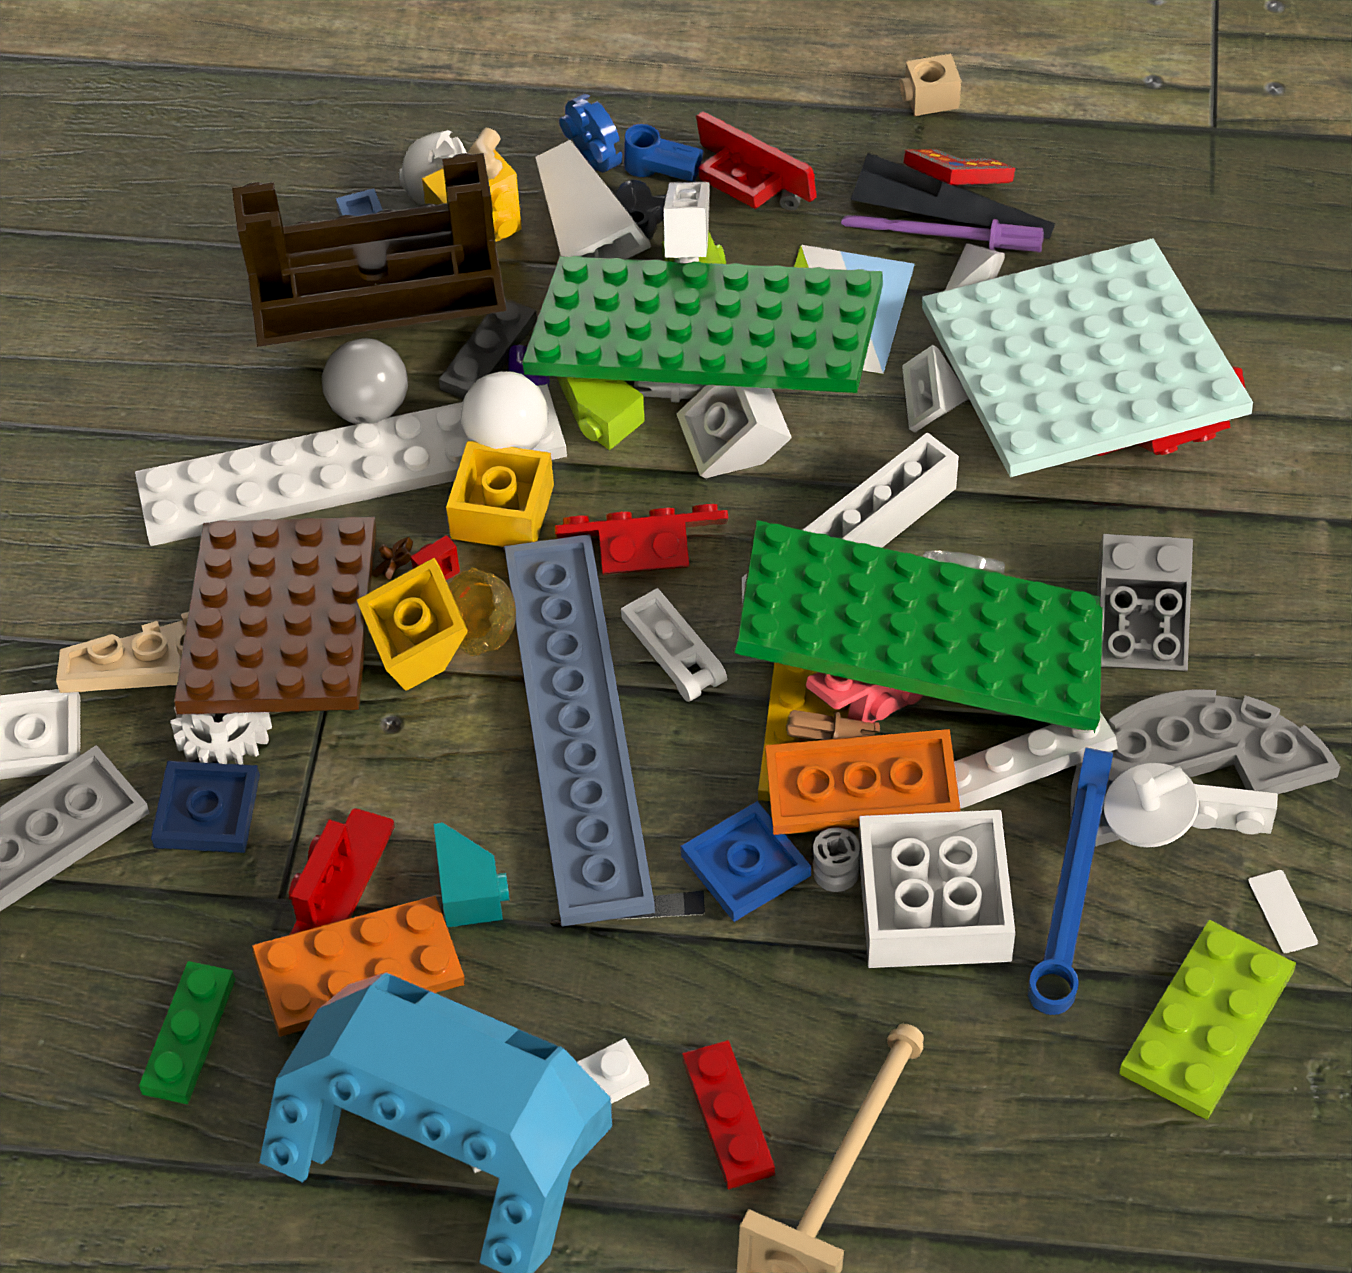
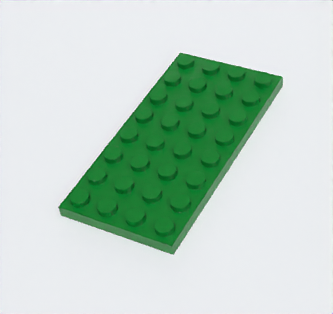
M560 256L522 361L524 374L857 393L883 288L882 271H866L863 269L800 268L780 265L757 266L739 263L715 264L698 261L677 263L661 260Z
M756 521L734 654L1079 730H1094V733L1100 721L1103 618L1100 596L1047 585L1042 582L1011 577L997 572L966 567L952 562L916 556L912 553L880 548L867 543L835 538L826 534L790 528L781 524Z

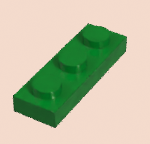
M191 961L187 962L140 1081L139 1087L142 1095L188 1105L236 979L233 970Z

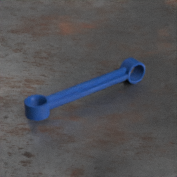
M1085 747L1044 959L1033 969L1028 984V997L1031 1004L1038 1011L1049 1015H1057L1067 1011L1074 1003L1078 989V977L1072 968L1113 758L1112 752ZM1055 974L1068 982L1071 993L1063 999L1050 1000L1038 992L1036 982L1043 975Z

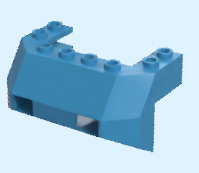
M383 973L348 984L315 1013L276 1078L259 1163L303 1182L308 1177L311 1160L323 1164L332 1156L341 1109L343 1108L498 1177L499 1182L479 1263L501 1273H534L551 1254L572 1169L612 1127L611 1097L564 1048L389 973Z

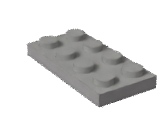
M97 745L0 807V911L150 813L147 803Z

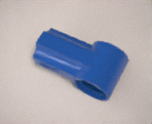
M646 124L634 125L626 131L624 168L629 174L636 177H647L658 172L695 182L699 174L698 167L703 159L702 149L661 139L659 132L654 127Z

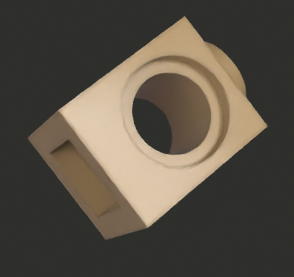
M951 54L906 61L905 78L900 79V91L903 101H909L914 116L959 109L961 78Z

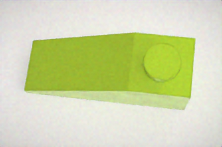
M556 376L582 433L589 440L599 442L608 450L615 447L645 422L643 394L625 381Z

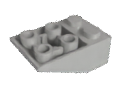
M1103 534L1099 544L1098 596H1100V606L1103 607L1101 667L1188 671L1193 539Z

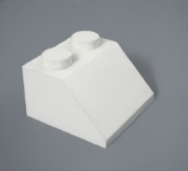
M706 385L676 414L698 472L704 478L762 465L792 438L771 388Z

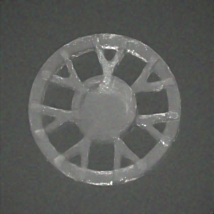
M936 550L923 553V557L934 559L937 562H952L1004 574L1005 564L1002 561L969 553Z

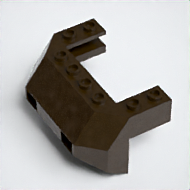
M461 153L451 158L442 159L447 198L446 204L435 205L427 203L417 208L397 211L385 209L375 214L361 216L343 215L333 220L318 222L301 221L290 226H283L274 182L264 184L253 182L243 187L232 188L237 232L248 273L257 347L507 311L495 243L491 192L484 153Z

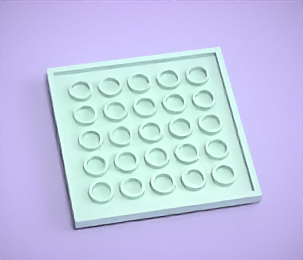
M1153 238L922 297V309L1010 477L1252 414V399Z

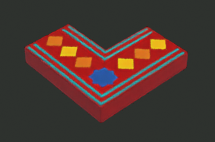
M938 149L905 150L903 161L906 166L950 185L1013 182L1015 173L1014 167L992 158L959 159Z

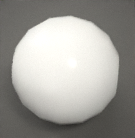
M496 372L478 379L470 387L462 403L461 423L469 441L494 449L515 447L533 450L539 444L546 431L549 410L540 388L524 375L515 372Z

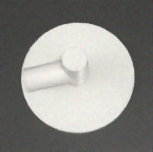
M1162 763L1141 764L1123 772L1113 781L1104 800V813L1110 829L1124 842L1139 847H1158L1177 840L1192 826L1199 807L1196 788L1182 768Z

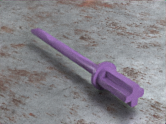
M855 215L844 216L841 221L842 225L854 228L890 229L904 233L989 241V250L994 251L995 248L1041 252L1044 236L1043 228L998 224V219H993L991 229L906 220L891 221L883 218Z

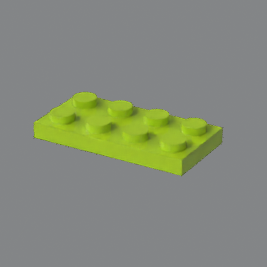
M1208 920L1122 1062L1119 1074L1208 1120L1291 978L1296 963Z

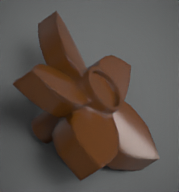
M409 537L403 538L396 542L393 548H388L383 544L378 551L381 553L384 561L372 571V575L377 578L383 573L390 580L396 569L411 560L410 556L412 555L409 552L412 549L413 541Z

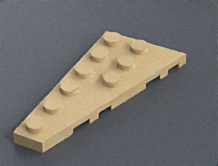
M189 612L181 614V621L161 627L158 621L141 625L143 632L124 638L111 634L60 649L56 678L59 693L177 685Z

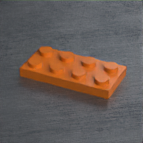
M950 729L765 745L773 835L825 831L829 828H859V816L961 812Z
M436 895L252 945L253 957L279 1037L306 1030L317 1010L344 987L379 974L389 973L433 993L464 985L465 976Z

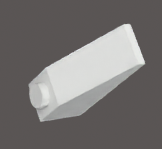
M709 182L669 183L664 205L665 258L674 257V261L677 263H690L699 261V257H706L708 248Z

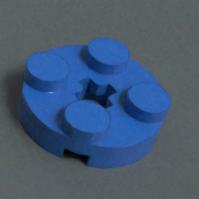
M582 94L567 102L565 116L559 118V125L563 134L568 139L573 140L576 148L594 171L597 170L604 173L618 166L622 161V151L615 154L614 143L620 141L619 135L604 107L598 101L590 104L587 101L590 95Z

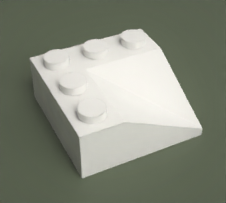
M1001 810L859 816V862L868 968L1012 962L1015 925Z

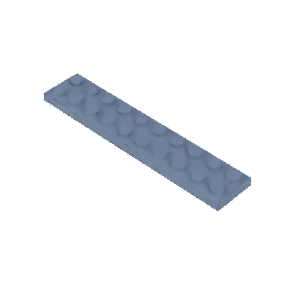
M591 535L504 546L561 926L655 913L654 898Z

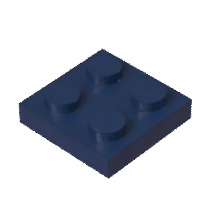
M167 761L151 836L154 848L245 853L260 778L258 766Z

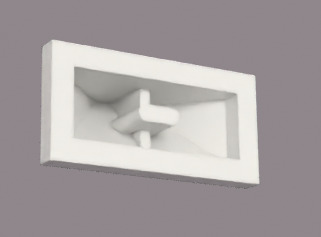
M966 243L945 291L996 278L1004 261L1005 253Z
M930 346L902 365L908 423L911 431L917 432L969 399L962 384L936 346Z

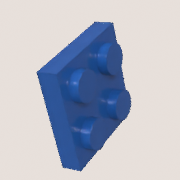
M758 801L681 845V857L733 922L811 876V865L785 834L773 835L772 818Z

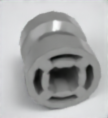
M829 828L822 831L815 838L813 844V877L817 884L825 890L832 892L845 891L857 882L859 876V841L847 829Z

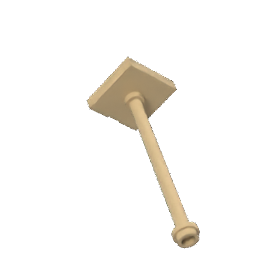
M900 1024L890 1032L887 1044L891 1050L797 1229H793L750 1209L748 1210L740 1225L737 1273L841 1272L844 1250L815 1237L908 1058H918L923 1050L922 1042L924 1036L916 1027L909 1024Z

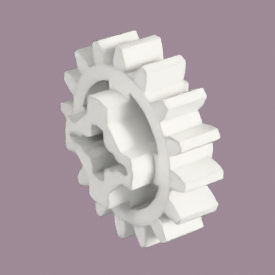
M269 712L179 715L176 713L177 718L171 720L178 751L184 750L188 762H192L199 757L200 763L217 762L227 764V761L234 760L235 764L244 765L242 756L247 753L250 756L257 757L259 752L256 743L267 744L269 741L267 730L272 728Z

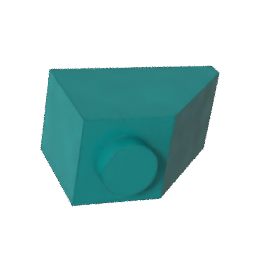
M435 823L434 832L446 926L454 927L503 920L501 902L510 900L506 872L497 874L493 854L448 825Z

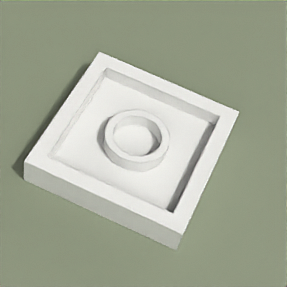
M59 689L0 695V780L52 774L80 756L79 692L59 693Z

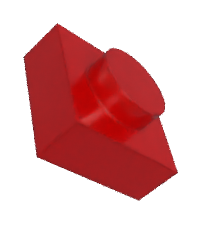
M447 535L434 543L423 546L417 553L410 556L412 569L435 558L445 580L460 573L457 546Z

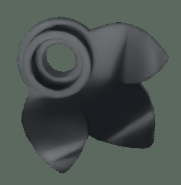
M628 180L619 186L616 191V198L650 241L657 230V224L664 221V205L667 195L652 197L650 188L644 182Z

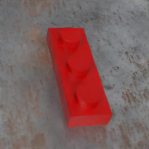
M729 1040L682 1053L683 1064L727 1189L775 1176L773 1159Z

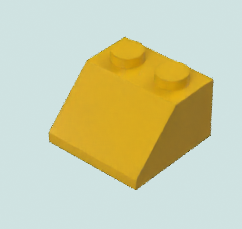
M435 558L357 599L386 671L405 691L443 672L468 632Z

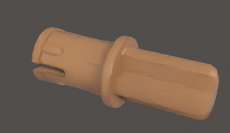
M793 710L789 713L786 730L787 735L790 737L819 741L875 736V733L880 732V724L877 722L871 723L841 718L838 712H833L832 716Z

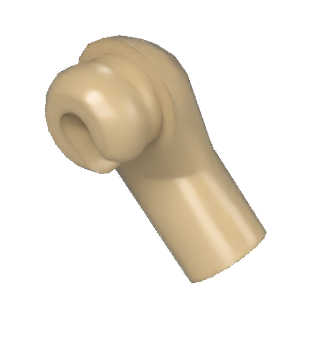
M485 128L468 153H484L488 179H494L503 167L502 162L494 157L495 153L493 152L500 141V136L493 129Z

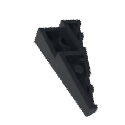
M870 152L867 153L851 200L986 227H991L993 219H998V224L1043 228V238L1050 239L1055 227L1054 222L996 202L962 187L947 184Z

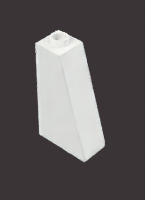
M571 140L535 157L561 256L628 259L651 247L649 240Z

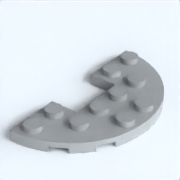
M1192 689L1174 691L1139 701L1125 708L1109 720L1108 724L1116 736L1118 749L1110 751L1113 753L1105 796L1113 781L1123 772L1132 767L1147 763H1162L1173 767L1180 766L1189 778L1234 765L1246 790L1278 794L1337 778L1340 766L1326 745L1305 725L1301 728L1290 720L1279 715L1280 709L1246 695L1243 700L1216 696V690ZM1082 763L1076 765L1072 783L1070 819L1072 817ZM1104 802L1095 846L1120 839L1113 833L1107 823L1104 813Z

